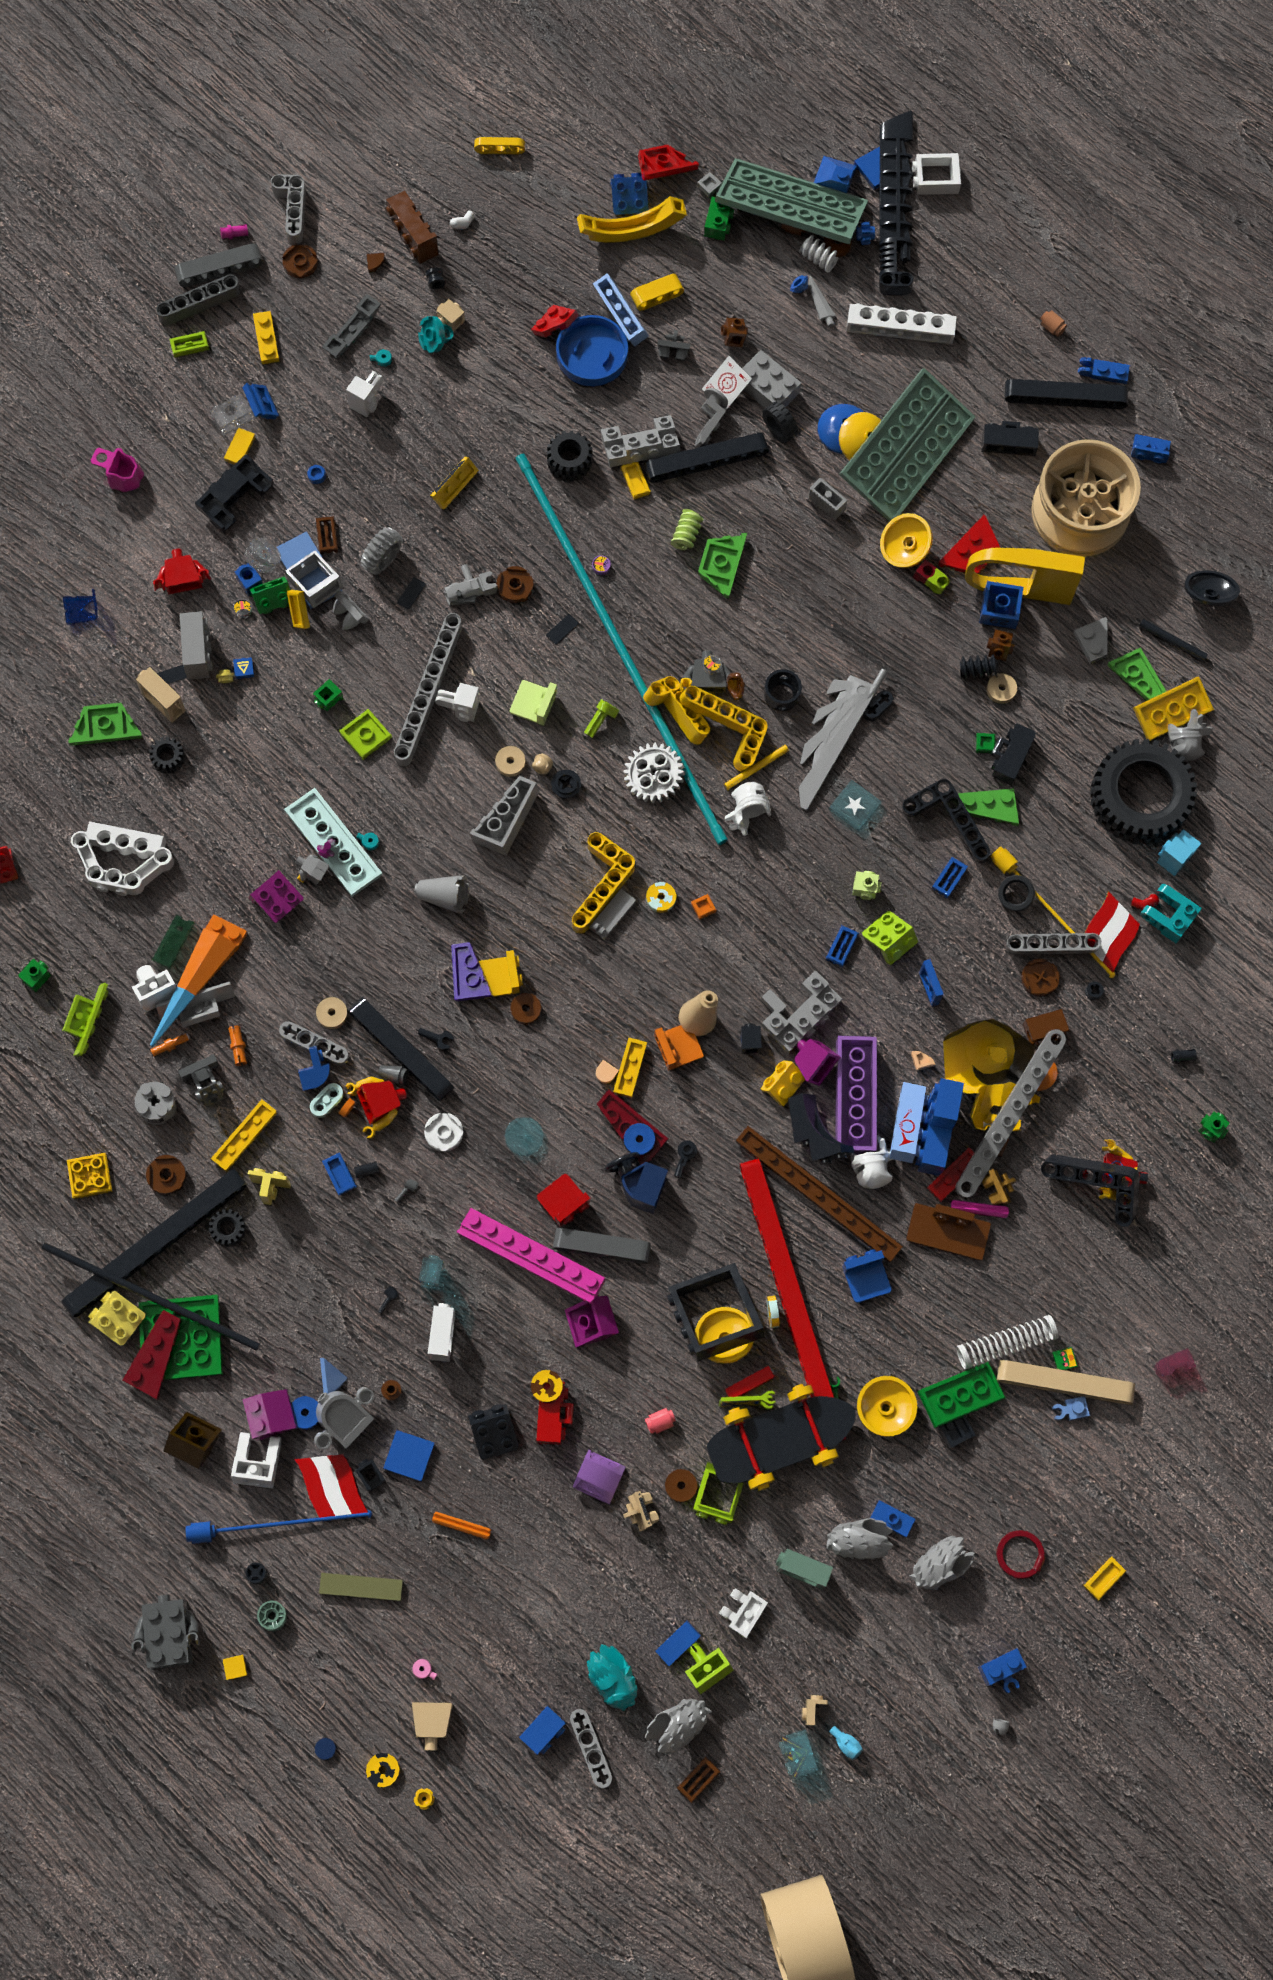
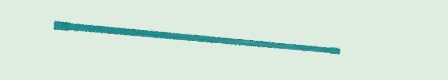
M524 453L518 455L515 459L521 471L525 474L643 699L647 687L538 482L530 462ZM644 701L667 747L670 746L671 752L676 751L677 757H681L682 761L680 763L684 765V768L681 770L685 773L683 777L702 811L717 844L722 845L726 843L728 839L722 827L718 824L657 706H650Z

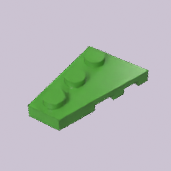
M1141 647L1108 662L1107 666L1146 701L1166 692Z
M1014 789L958 793L970 816L989 818L996 822L1012 823L1011 825L1014 826L1019 825Z

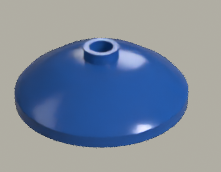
M850 404L834 405L824 411L817 427L818 436L823 445L835 453L843 454L839 444L840 428L848 417L864 411Z

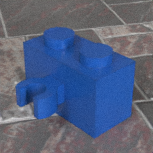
M1018 1648L979 1666L978 1670L986 1686L1003 1679V1689L1006 1693H1009L1008 1684L1010 1682L1015 1685L1016 1689L1020 1687L1019 1682L1012 1678L1011 1675L1026 1668V1665Z

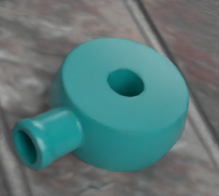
M382 349L376 355H370V361H376L378 365L386 367L392 362V354L388 350Z
M358 833L356 836L357 839L362 840V845L367 850H375L379 846V837L374 833H367L365 835Z

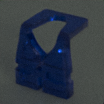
M92 589V596L63 597L67 625H74L78 622L79 624L98 618L95 589ZM91 602H94V614L84 609Z

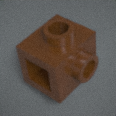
M727 317L724 325L721 326V335L724 338L725 346H743L748 334V328L745 327L744 319Z
M995 629L993 638H989L986 648L990 649L988 657L994 655L997 660L1006 661L1008 654L1012 655L1014 644L1011 643L1013 634Z

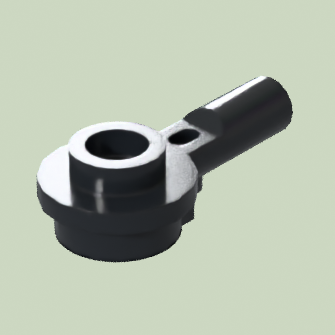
M688 1140L681 1142L677 1150L680 1160L674 1177L679 1179L682 1177L687 1161L694 1158L697 1153L696 1145Z

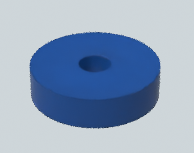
M633 1124L624 1134V1144L631 1153L638 1152L640 1155L649 1153L655 1145V1134L646 1124ZM638 1136L643 1137V1141L640 1143L636 1141Z
M302 1396L292 1402L291 1405L297 1428L311 1429L319 1423L316 1416L318 1402L315 1399ZM307 1409L309 1414L302 1416V1411Z

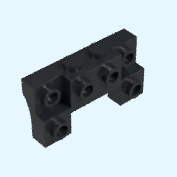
M245 454L229 470L224 471L217 482H213L210 485L209 489L195 502V506L209 518L210 523L224 533L236 522L235 516L228 509L250 488L262 497L274 485V481L252 458Z

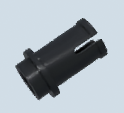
M1175 1049L1171 1051V1061L1176 1064L1184 1061H1196L1197 1059L1195 1049Z
M377 1161L361 1166L357 1164V1167H354L356 1179H363L365 1176L379 1173Z

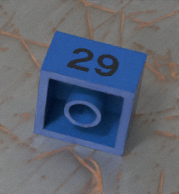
M987 581L979 623L1016 629L1024 587Z

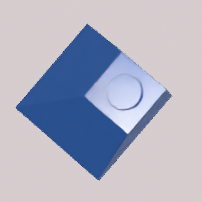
M823 156L814 183L847 193L857 166Z

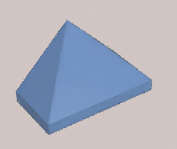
M320 1358L323 1392L328 1394L338 1391L347 1380V1377L325 1358Z

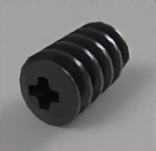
M977 655L975 661H973L972 656H969L968 661L962 656L960 661L961 680L963 674L966 679H969L971 674L974 679L980 674L982 679L985 673H987L988 678H991L993 673L998 678V660H996L994 655H991L990 660H988L987 655H984L983 660Z

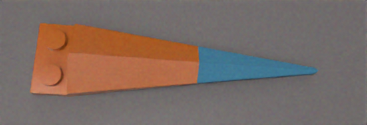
M213 914L199 937L150 1043L151 1047H154L193 998L239 949L248 934L246 930Z

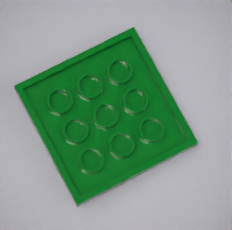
M218 1294L167 1299L220 1324ZM152 1301L138 1302L139 1309L145 1313V1318L139 1324L140 1349L163 1310L182 1320L175 1345L172 1348L170 1362L166 1368L164 1381L223 1375L220 1333Z

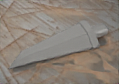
M810 276L808 286L820 321H826L829 328L835 325L833 318L836 315Z

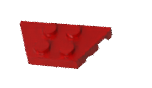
M669 145L639 150L638 153L641 175L644 181L698 170L699 163L697 161L691 163L685 159V154L676 151Z
M985 515L939 561L938 565L940 567L947 566L955 568V571L966 572L967 563L972 554L984 549L1001 548ZM989 563L978 565L974 571L979 574Z

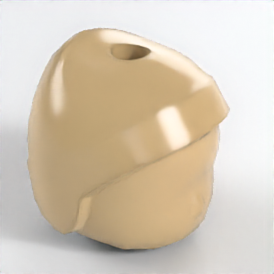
M543 753L536 755L532 763V768L539 774H547L553 766L552 759Z

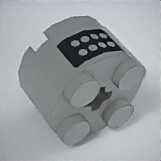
M144 1083L140 1086L135 1096L137 1112L147 1123L153 1125L164 1124L176 1112V1099L170 1088L163 1083ZM155 1101H159V1103H156L155 1106L152 1105V1103H155Z

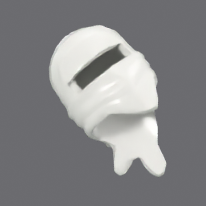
M747 782L736 788L731 795L736 800L737 806L733 812L725 816V821L733 820L734 824H730L729 829H739L742 835L746 836L748 834L749 818L757 817L766 812L768 817L771 816L770 802L768 797L765 796L764 787L756 782Z
M877 1135L876 1152L850 1155L851 1165L857 1174L859 1185L868 1189L880 1188L892 1181V1176L887 1170V1162L894 1160L889 1158L891 1148L886 1149L885 1139Z

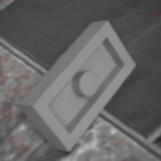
M338 591L334 595L337 599L333 606V614L338 615L345 613L347 610L349 611L343 621V630L351 629L360 622L365 624L369 620L368 616L345 592Z

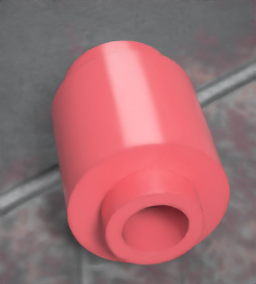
M666 1408L648 1415L649 1418L645 1419L651 1434L655 1432L658 1434L674 1427L673 1422L676 1421L672 1410L667 1411Z

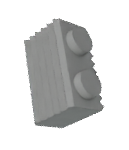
M819 478L809 490L808 500L814 502L816 507L822 509L833 520H836L846 510L848 500L822 478Z

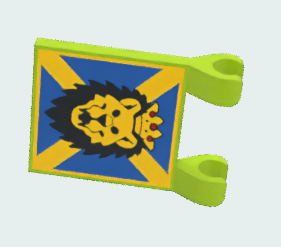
M768 1391L762 1396L721 1397L719 1407L759 1405L765 1409H772L776 1401H769L768 1399H773L770 1394L775 1395V1392Z

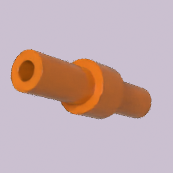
M185 1033L174 1039H167L163 1044L150 1050L153 1056H156L164 1051L176 1049L175 1046L189 1039Z

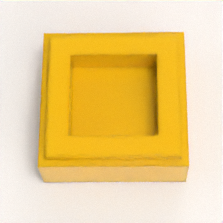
M244 1655L223 1659L226 1680L248 1676Z

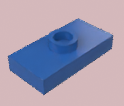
M880 1500L870 1517L874 1520L885 1522L886 1526L890 1527L892 1531L905 1538L915 1521V1518Z

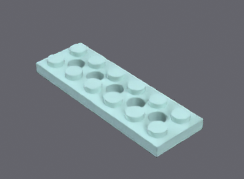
M315 788L284 809L285 813L317 853L319 852L317 850L318 845L324 846V843L331 838L338 839V844L330 849L335 853L334 857H329L328 859L320 857L329 865V869L351 897L382 876L380 869ZM314 810L316 815L313 818H308L306 812ZM320 824L327 825V830L319 832L317 827ZM343 852H347L350 855L349 859L345 861L341 860L339 856ZM353 867L361 868V872L357 875H353L350 871Z

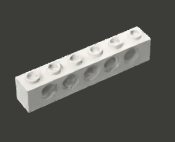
M858 303L850 304L846 332L953 344L956 316L934 314L932 312H916L915 310H899L897 308H882L880 306H864Z

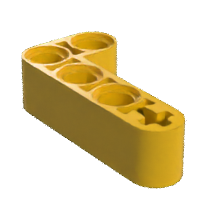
M669 676L651 683L643 696L644 701L650 706L664 703L689 741L696 745L701 744L709 734L710 726L701 714L681 704L679 698L684 688L680 690L679 681Z

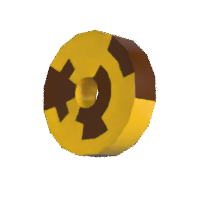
M543 1370L533 1377L531 1392L538 1401L550 1403L560 1397L563 1383L556 1372ZM545 1383H548L551 1387L550 1389L545 1390L543 1388V1385Z

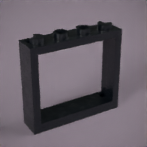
M735 1263L668 1287L669 1295H667L669 1305L670 1307L674 1306L676 1310L673 1312L676 1322H681L682 1328L680 1330L684 1340L688 1339L690 1343L687 1345L689 1353L695 1355L697 1362L765 1337L762 1323ZM730 1278L751 1327L699 1346L679 1297Z

